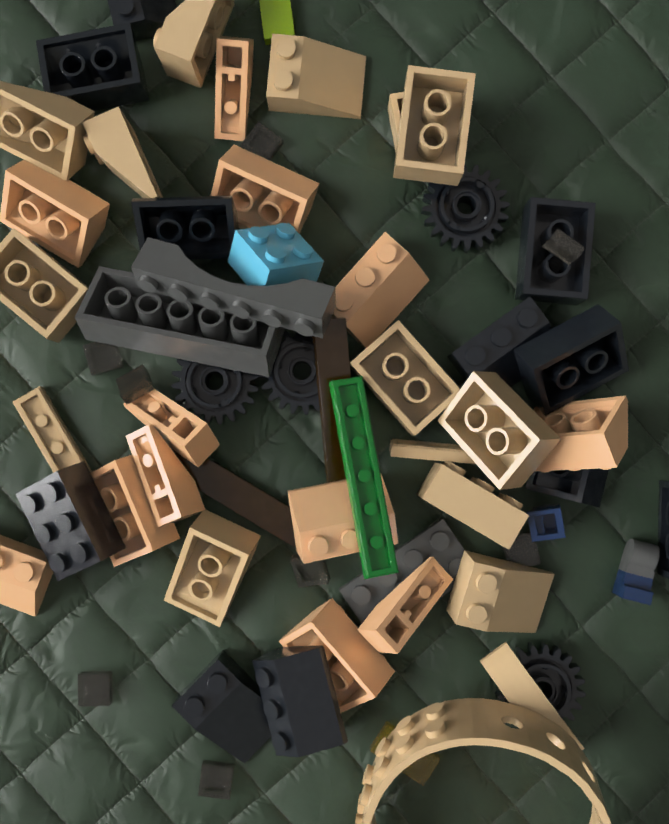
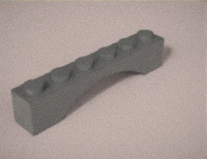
M149 237L131 266L138 288L145 292H156L170 296L177 301H188L202 305L209 310L217 309L232 313L242 319L250 318L261 321L271 327L290 329L303 336H315L323 339L336 308L334 286L304 278L270 286H252L228 282L198 268L185 256L178 245Z

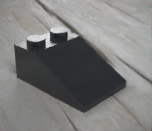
M224 650L178 695L172 705L196 731L244 764L271 737L258 684Z

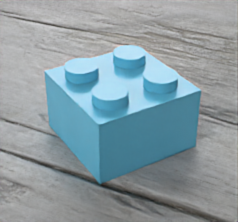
M279 223L276 225L254 226L235 230L228 263L246 285L270 286L289 283L302 278L317 282L324 260L290 223Z

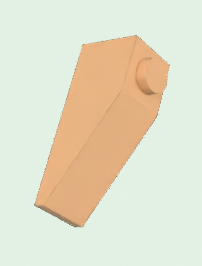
M228 36L216 38L214 139L246 141L253 73L254 39Z
M144 383L123 404L143 424H153L173 450L197 467L220 445L205 421L147 383Z
M153 424L146 425L126 436L158 527L186 519L205 510L195 480Z
M429 557L375 606L357 630L378 652L398 654L448 588L453 578L434 557Z

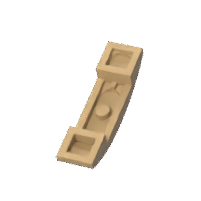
M504 642L480 660L509 703L525 707L546 717L566 731L576 741L581 750L585 749L507 642Z

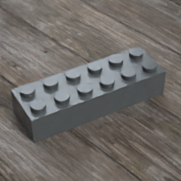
M101 266L98 267L75 316L85 340L270 377L286 329L271 327L264 322L250 318L242 319L232 313L217 309L209 310L196 303L177 301L170 296L156 292H145L138 288L132 272Z

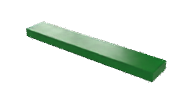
M363 376L330 381V393L364 579L399 573Z

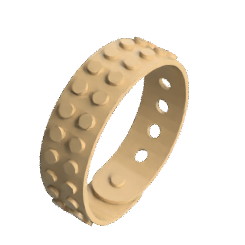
M464 698L433 703L415 712L413 715L403 718L388 738L384 737L378 744L373 765L367 764L362 779L364 787L362 793H359L355 824H377L374 813L382 795L392 781L418 759L447 748L480 745L501 747L529 754L549 763L569 776L592 802V814L589 824H612L590 761L576 741L566 731L546 717L530 709L484 698ZM504 723L513 724L519 729L511 728Z

